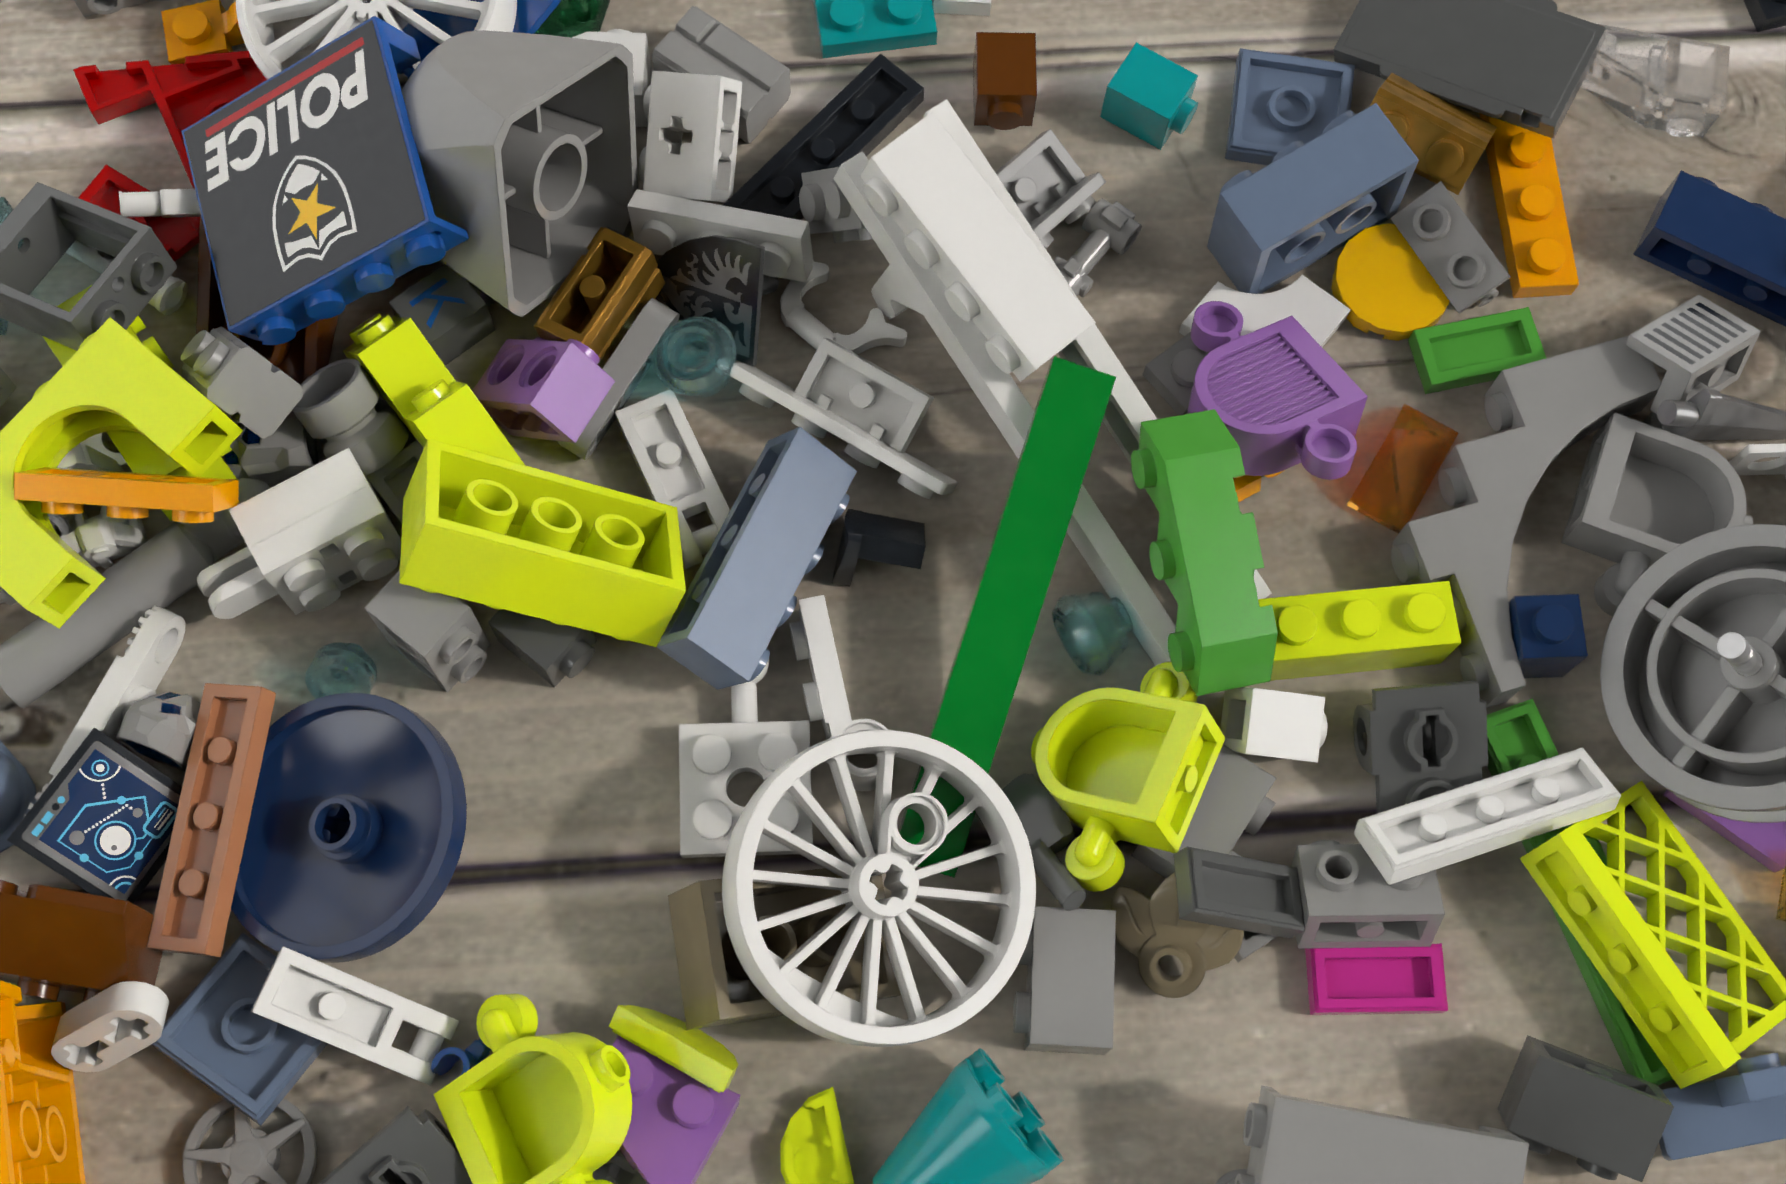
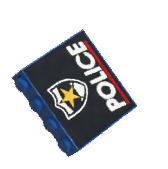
M376 16L371 17L181 131L228 331L261 341L264 345L284 344L295 338L296 332L320 319H328L341 314L345 310V306L368 293L379 292L391 287L395 283L396 278L420 265H428L441 260L446 255V251L469 239L467 230L435 216L410 127L397 74L421 60L415 38Z

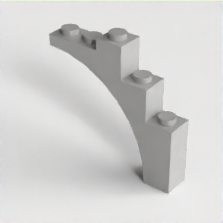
M1629 336L1502 370L1484 395V408L1487 420L1492 429L1500 433L1455 445L1439 467L1438 483L1440 492L1445 502L1449 506L1454 505L1455 509L1407 522L1392 542V565L1401 582H1407L1408 585L1450 582L1461 644L1458 646L1462 655L1460 658L1461 675L1464 681L1479 682L1480 699L1486 701V708L1507 702L1526 685L1511 636L1507 587L1513 540L1529 496L1547 467L1563 451L1602 427L1614 413L1628 417L1641 412L1656 396L1661 385L1652 361L1626 346Z

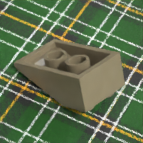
M826 868L782 872L842 878ZM882 874L870 877L869 882L878 888L875 900L886 898ZM722 878L701 880L668 895L687 1030L785 1016L759 992L737 958L724 917ZM753 882V900L757 921L842 893L840 890ZM846 904L761 931L767 948L785 960L837 915ZM853 918L796 968L822 983ZM865 930L835 990L860 1002ZM882 934L877 1000L901 995Z

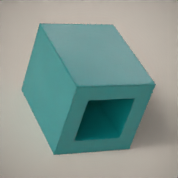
M1136 42L1107 85L1100 117L1161 150L1173 131L1183 134L1197 110L1199 103L1191 98L1198 75Z

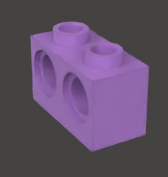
M539 337L534 340L507 339L472 391L493 421L511 436L576 443L615 383V380L597 365L600 361L599 356L591 348L577 340L568 339L566 342L547 341Z

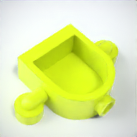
M1171 662L1161 663L1151 668L1142 679L1140 692L1107 687L1090 690L1072 698L1054 712L1033 739L1031 757L1036 765L1040 780L1070 820L1083 829L1081 835L1068 847L1065 863L1068 871L1079 885L1088 891L1098 892L1109 889L1123 875L1125 858L1116 845V842L1119 840L1171 853L1179 851L1225 741V736L1206 705L1196 703L1198 696H1196L1184 672H1177Z
M516 993L489 997L478 1011L476 1025L480 1039L487 1047L492 1049L493 1054L433 1094L472 1184H613L604 1179L595 1180L593 1172L607 1163L616 1154L624 1142L630 1126L632 1093L629 1080L631 1074L625 1057L615 1047L606 1045L599 1039L584 1033L568 1032L535 1036L538 1027V1015L530 999Z

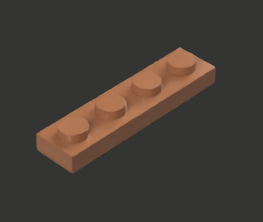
M205 683L147 948L221 958L276 693L261 686Z

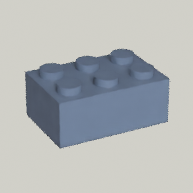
M1377 103L1358 114H1355L1353 111H1347L1331 121L1320 136L1306 144L1301 140L1295 141L1279 151L1273 158L1272 163L1254 174L1250 170H1245L1227 181L1220 190L1207 247L1238 291L1262 294L1344 246L1349 239L1365 228L1380 225L1397 213L1419 159Z

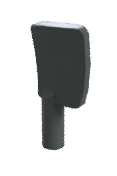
M1022 774L1012 780L1002 791L1011 802L1023 825L1031 848L1035 873L1066 911L1074 910L1085 901L1086 892L1055 854L1072 842L1075 838V832L1067 814L1047 788L1033 774Z

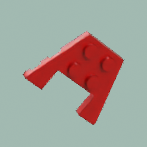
M248 50L185 56V63L151 66L149 60L126 62V69L99 71L96 65L81 66L73 69L90 112L98 125L157 103L193 189L195 187L181 131L267 80ZM134 217L135 221L152 228L174 262L199 243L200 217Z

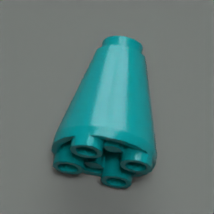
M979 1048L952 1070L872 1178L873 1184H1031L1042 1179L1064 1160L1053 1142L1040 1129L1045 1125V1122L1034 1105L1021 1091L1011 1098L1001 1086L1005 1081L1003 1074L989 1055Z

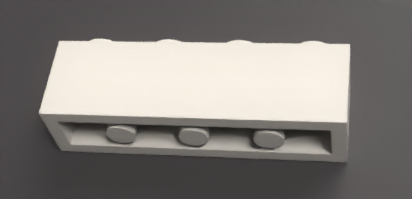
M933 111L870 158L860 175L865 182L863 190L867 199L879 214L884 217L892 216L906 234L904 244L912 258L922 268L929 269L931 267L947 287L944 294L951 308L964 321L969 322L972 320L988 340L985 342L987 353L1003 372L1007 374L1013 372L1021 382L1096 323Z

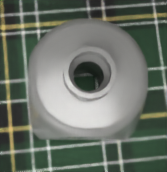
M475 30L466 31L447 39L432 50L416 67L403 87L402 94L434 214L436 217L467 230L469 239L446 251V255L439 261L509 311L523 317L558 291L581 255L587 254V246L600 227H606L627 238L630 236L632 226L627 205L636 189H638L633 54L626 47L618 43L570 37Z

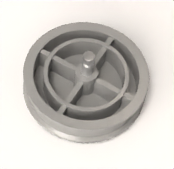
M1750 524L1723 528L1703 534L1669 551L1653 563L1635 581L1623 597L1609 624L1601 655L1600 681L1606 714L1614 733L1630 757L1649 776L1681 800L1712 815L1735 821L1750 823L1786 822V525Z

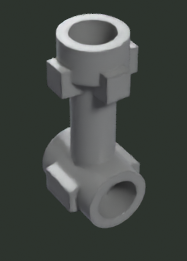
M1101 198L1092 207L1082 224V228L1090 233V235L1068 261L1058 255L1053 260L1076 296L1084 297L1092 288L1094 281L1088 276V273L1108 249L1111 248L1118 254L1123 255L1141 231L1142 225L1134 220L1136 214L1117 201L1112 205Z

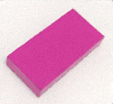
M1442 943L1431 944L1430 947L1305 949L1310 1015L1437 1014L1448 1011Z

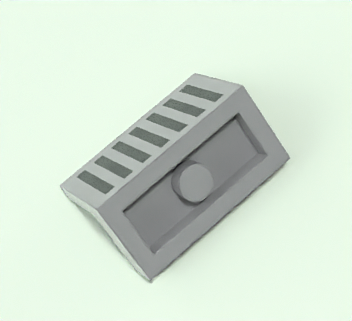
M1698 294L1630 334L1626 346L1667 370L1650 410L1657 414L1659 405L1665 400L1687 402L1702 389L1721 391L1737 381L1761 331Z

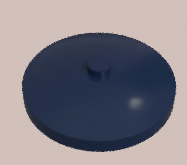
M339 693L314 699L286 713L269 727L231 910L239 922L251 935L278 952L284 946L319 962L339 963L366 958L381 952L401 940L424 920L445 892L454 874L464 843L467 820L466 793L462 773L455 755L440 732L418 713L392 700L366 693Z

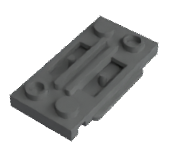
M1360 0L1333 49L1334 61L1355 65V69L1385 80L1391 73H1394L1420 89L1449 103L1554 139L1605 40L1607 27L1557 11V4L1552 0Z

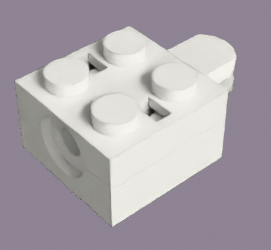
M347 448L229 509L248 547L202 570L197 577V583L202 594L209 597L208 604L213 615L219 619L234 618L278 594L295 615L305 610L308 612L318 611L334 603L340 597L342 590L363 579L365 581L377 580L392 572L397 567L401 557V538L350 449Z

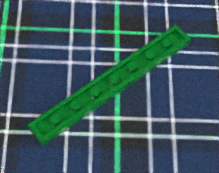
M1056 356L1051 359L929 738L942 742L970 758L987 774L996 752L1116 380L1115 376ZM921 765L919 766L911 793H915L925 772L924 767ZM939 776L930 795L942 804L948 817L964 803V796ZM906 808L899 833L905 841L916 845L921 841L924 835V822L916 811ZM974 810L946 835L943 843L923 860L918 867L922 868L962 855L976 811ZM958 867L941 872L940 874L955 878Z

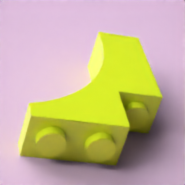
M378 313L349 333V336L355 343L343 350V353L348 359H357L380 390L379 395L396 412L423 448L429 438L525 465L468 384L454 379L411 318L390 317L388 314L381 316Z

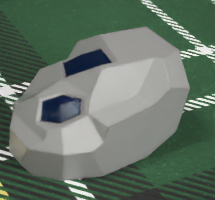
M292 411L274 434L264 439L239 423L238 426L243 432L230 445L232 451L222 457L237 480L241 478L259 479L266 482L270 488L319 463L317 439L311 437Z
M170 691L134 702L125 713L116 739L131 750L154 761L186 771L201 703L188 694L180 695Z

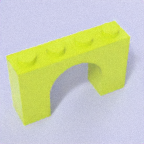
M111 317L96 332L89 335L81 343L78 351L49 381L43 383L35 391L32 399L0 430V586L26 610L59 629L106 578L59 537L50 522L48 513L41 512V501L14 500V473L44 467L57 468L66 454L87 438L107 431L125 430L148 437L194 477H201L243 432L215 404Z

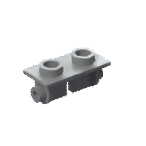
M1441 181L1391 217L1393 223L1459 314L1474 303L1481 307L1492 301L1499 294L1496 287L1511 278Z

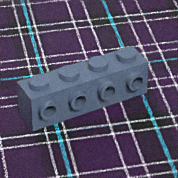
M801 427L768 440L657 648L717 690L754 680L768 662L770 651L767 649V646L776 628L787 621L796 607L797 597L794 596V593L803 576L816 566L823 554L824 546L820 543L829 525L842 515L849 503L850 496L846 492L857 470Z

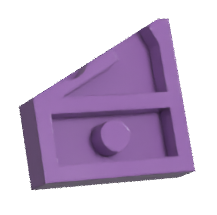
M618 1035L612 1046L622 1053L629 1065L631 1074L629 1083L632 1093L631 1122L625 1140L619 1150L632 1169L635 1170L637 1168L647 1184H695L739 1105L740 1095L728 1088L724 1092L718 1093Z

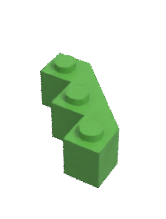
M1215 409L1141 422L1139 449L1134 450L1131 454V470L1137 487L1139 489H1146L1159 511L1157 541L1151 542L1149 557L1155 577L1159 581L1164 580L1178 604L1175 633H1170L1168 636V652L1171 663L1177 672H1184L1196 696L1270 682L1278 631L1273 606L1260 607L1258 602L1254 571L1264 568L1253 512L1242 514L1239 509L1233 478L1245 475L1240 447Z

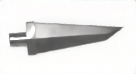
M1702 389L1687 402L1665 400L1659 405L1657 411L1659 422L1663 425L1672 426L1669 432L1691 440L1786 439V411L1721 394L1718 390Z

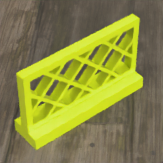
M1643 781L1638 782L1621 793L1615 810L1574 823L1519 858L1680 1089L1727 1070L1741 1059L1739 1054L1786 1018V979ZM1630 804L1645 824L1646 839L1625 832V807ZM1607 819V825L1601 823ZM1584 835L1607 843V866L1602 862ZM1625 850L1646 857L1647 881L1625 873ZM1665 864L1675 867L1686 881V895L1665 888ZM1625 891L1647 898V923L1631 903ZM1665 905L1686 913L1687 937L1665 930ZM1705 920L1716 923L1725 935L1726 951L1706 945ZM1666 948L1687 955V980L1666 952ZM1706 962L1727 969L1728 995L1707 988ZM1746 977L1758 981L1773 1002V1006L1765 1009L1747 1002ZM1707 1006L1728 1013L1729 1039L1707 1010Z

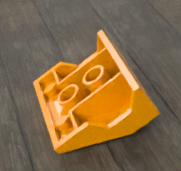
M0 980V1184H86L73 1070L60 1065L51 1054L60 1017L66 1013V1005L60 1001L15 1006V1004L22 1002L21 987Z

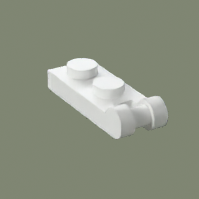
M671 388L615 412V416L653 500L677 507L683 566L685 569H688L703 562L702 555L708 553L730 509ZM707 510L712 524L691 532L686 519Z
M284 946L281 947L251 1012L429 1086H431L436 1075L431 1070L432 1061L439 1052L444 1039L451 1041L459 1024V1021ZM402 1021L419 1028L408 1053L391 1046Z

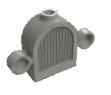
M1653 411L1643 422L1614 413L1593 436L1561 542L1617 563L1607 569L1597 579L1594 586V597L1598 606L1611 616L1614 615L1618 605L1635 581L1653 563L1669 551L1709 532L1728 527L1753 524V517L1746 515L1745 490L1733 466L1714 449L1669 432L1672 426L1661 424L1657 414Z

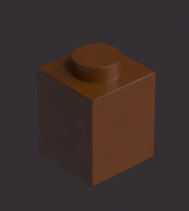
M976 32L973 58L974 126H990L998 130H1011L1019 126H1032L1037 99L1036 33Z

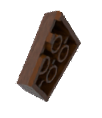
M0 880V980L17 983L16 986L21 987L22 997L57 1002L60 990L84 993L83 1003L120 982L138 981L155 986L163 951L147 948L154 917L153 914L125 900L39 884L29 885L27 892L18 890V885Z

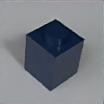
M1579 594L1514 596L1509 601L1511 636L1524 679L1563 677L1588 656Z

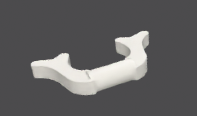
M813 261L814 266L806 283L790 280L781 296L780 314L784 325L790 327L816 350L822 338H829L857 355L876 346L891 345L903 347L906 344L907 332L902 328L886 323L883 312L879 308H873L864 326L850 335L833 333L808 312L801 299L810 288L828 280L829 267L824 263Z

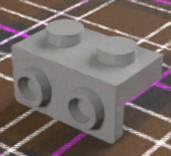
M1051 129L1038 135L995 172L1045 249L1054 241L1049 232L1063 219L1067 224H1071L1087 213L1096 204L1091 195L1106 183L1099 172L1086 177Z

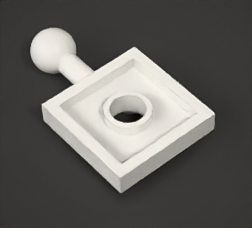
M769 659L764 669L754 680L731 687L732 723L679 724L680 855L682 858L726 856L732 832L745 806L733 803L727 795L728 784L736 774L752 772L765 781L783 763L810 747L809 720L758 722L756 683L761 681L766 675ZM809 770L800 777V781L812 795L811 770ZM786 791L773 809L768 820L813 844L812 820L790 793ZM761 834L756 855L798 854L764 834Z

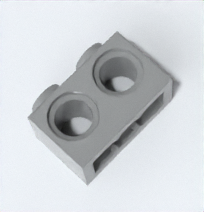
M399 570L364 608L395 650L446 692H449L458 681L466 683L478 673L487 659L485 651L491 644L473 611L460 598L440 593H429L416 587L400 584Z

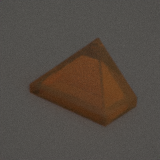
M1404 403L1349 499L1347 506L1399 534L1414 515L1459 433Z

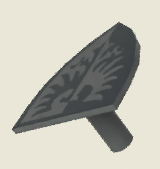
M714 235L690 239L666 251L657 261V268L660 269L665 281V285L659 293L666 305L679 314L678 320L704 345L728 358L750 366H756L761 298L764 295L775 292L779 285L778 277H770L763 274L765 247L741 239Z

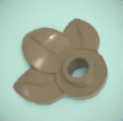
M1175 872L1161 883L1151 899L1142 892L1127 886H1119L1112 899L1111 910L1116 911L1115 936L1117 941L1126 950L1139 958V972L1143 981L1153 992L1163 997L1180 998L1191 994L1199 987L1207 970L1228 964L1241 948L1244 930L1179 919ZM1165 955L1177 957L1183 965V973L1177 976L1166 974L1160 966V958Z

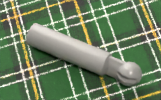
M239 479L238 505L270 489L269 485L259 479ZM229 509L214 512L213 522L186 523L185 525L174 522L105 570L101 575L106 579L60 629L39 617L0 644V687L18 706L23 709L131 633L134 626L138 628L139 618L141 616L145 618V612L148 609L151 610L154 606L164 609L197 586V577L202 570L213 565L214 562L245 541Z

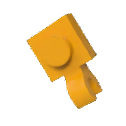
M210 0L161 11L170 64L185 63V56L233 52L232 46L245 44L238 24L236 1L230 5L227 11L220 0Z

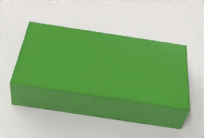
M1529 307L1417 329L1412 332L1408 339L1425 394L1494 381L1502 370L1546 359Z

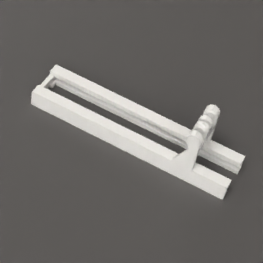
M946 99L926 111L924 117L933 111L1074 293L949 101ZM863 151L842 163L833 179L889 262V266L874 284L873 288H871L872 297L878 308L889 319L899 315L907 308L924 315L1019 459L1034 410L1011 375L1003 372L990 358L985 348V342L988 340L972 320L969 322L964 321L951 308L944 294L947 287L931 267L929 269L922 268L912 258L904 244L906 234L892 216H882L871 205L863 190L865 182L860 177L869 160ZM1094 324L1059 351L1058 355L1064 360L1116 377L1102 421L1131 464L1132 452L1139 449L1141 422L1156 420L1157 418ZM1082 484L1067 533L1153 664L1156 666L1161 663L1171 662L1168 652V636L1170 633H1175L1176 625ZM1256 569L1254 571V582L1257 589L1258 599H1264L1272 594V592Z

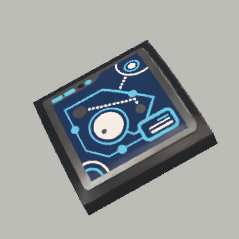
M94 727L7 841L90 894L125 900L134 904L166 861L182 786Z

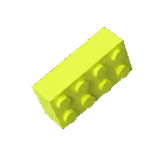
M428 438L403 497L399 583L416 587L429 593H440L484 604L493 609H504L548 620L557 625H568L609 635L622 641H633L657 647L686 592L677 507Z

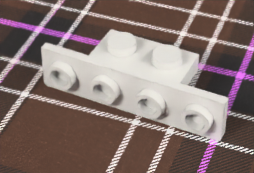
M822 338L796 390L754 366L745 363H732L727 374L742 382L739 392L748 399L767 408H772L774 402L781 404L795 412L791 422L796 426L820 438H824L827 431L848 443L844 450L846 454L872 468L877 469L880 462L892 467L901 473L898 479L899 484L924 498L931 499L934 492L940 495L953 493L958 484L956 480L906 453L912 438L934 399L929 394L829 338Z

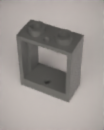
M37 182L0 225V318L78 351L81 343L89 335L96 332L109 317L127 330L176 270L177 265L151 227ZM23 238V245L18 249V243ZM75 241L114 256V260L70 312L30 296L31 292Z

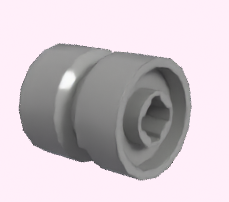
M347 358L333 362L319 369L301 384L304 387L303 397L293 408L292 412L312 438L320 439L324 445L323 453L327 458L349 448L363 473L367 476L393 460L408 441V429L386 400H378L380 390L357 359Z

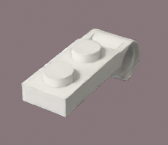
M820 595L800 599V621L789 623L796 660L809 659L813 682L802 684L809 721L822 720L826 739L859 731L888 730L884 725L875 720L858 719L852 721L825 597ZM845 757L854 789L857 791L874 790L876 788L877 765L867 769L858 768L852 765L847 757Z

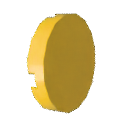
M1386 223L1365 228L1348 240L1335 263L1331 290L1334 298L1351 309L1346 319L1355 328L1365 333H1368L1370 330L1376 334L1384 335L1382 339L1395 341L1408 339L1414 330L1436 325L1450 303L1447 296L1395 224Z

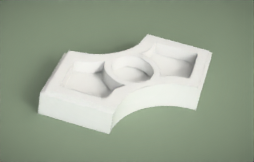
M1301 275L1295 282L1281 290L1264 294L1240 292L1218 281L1182 322L1179 333L1186 336L1191 332L1194 313L1200 305L1210 301H1222L1233 305L1241 312L1243 316L1241 336L1292 315L1316 342L1323 347L1346 320L1351 309L1304 275Z

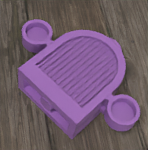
M1210 301L1200 305L1194 313L1190 336L1193 343L1199 349L1208 352V354L1197 367L1187 414L1216 410L1240 447L1245 475H1270L1302 463L1303 467L1310 474L1321 479L1332 480L1345 476L1351 469L1357 450L1355 435L1368 396L1292 315L1241 336L1243 316L1236 307L1222 301Z

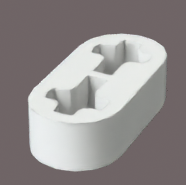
M126 981L112 985L70 1009L60 1017L51 1054L60 1065L74 1071L87 1073L108 1069L155 1043L161 1037L169 999L161 989L144 982Z

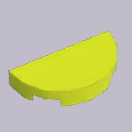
M618 1005L608 1026L613 1029L612 1032L718 1093L724 1092L729 1087L738 1067L735 1056L719 1041L700 1029L687 1030L686 1022L656 1010L635 1005Z
M833 1087L809 1097L789 1120L780 1143L781 1173L786 1184H854Z

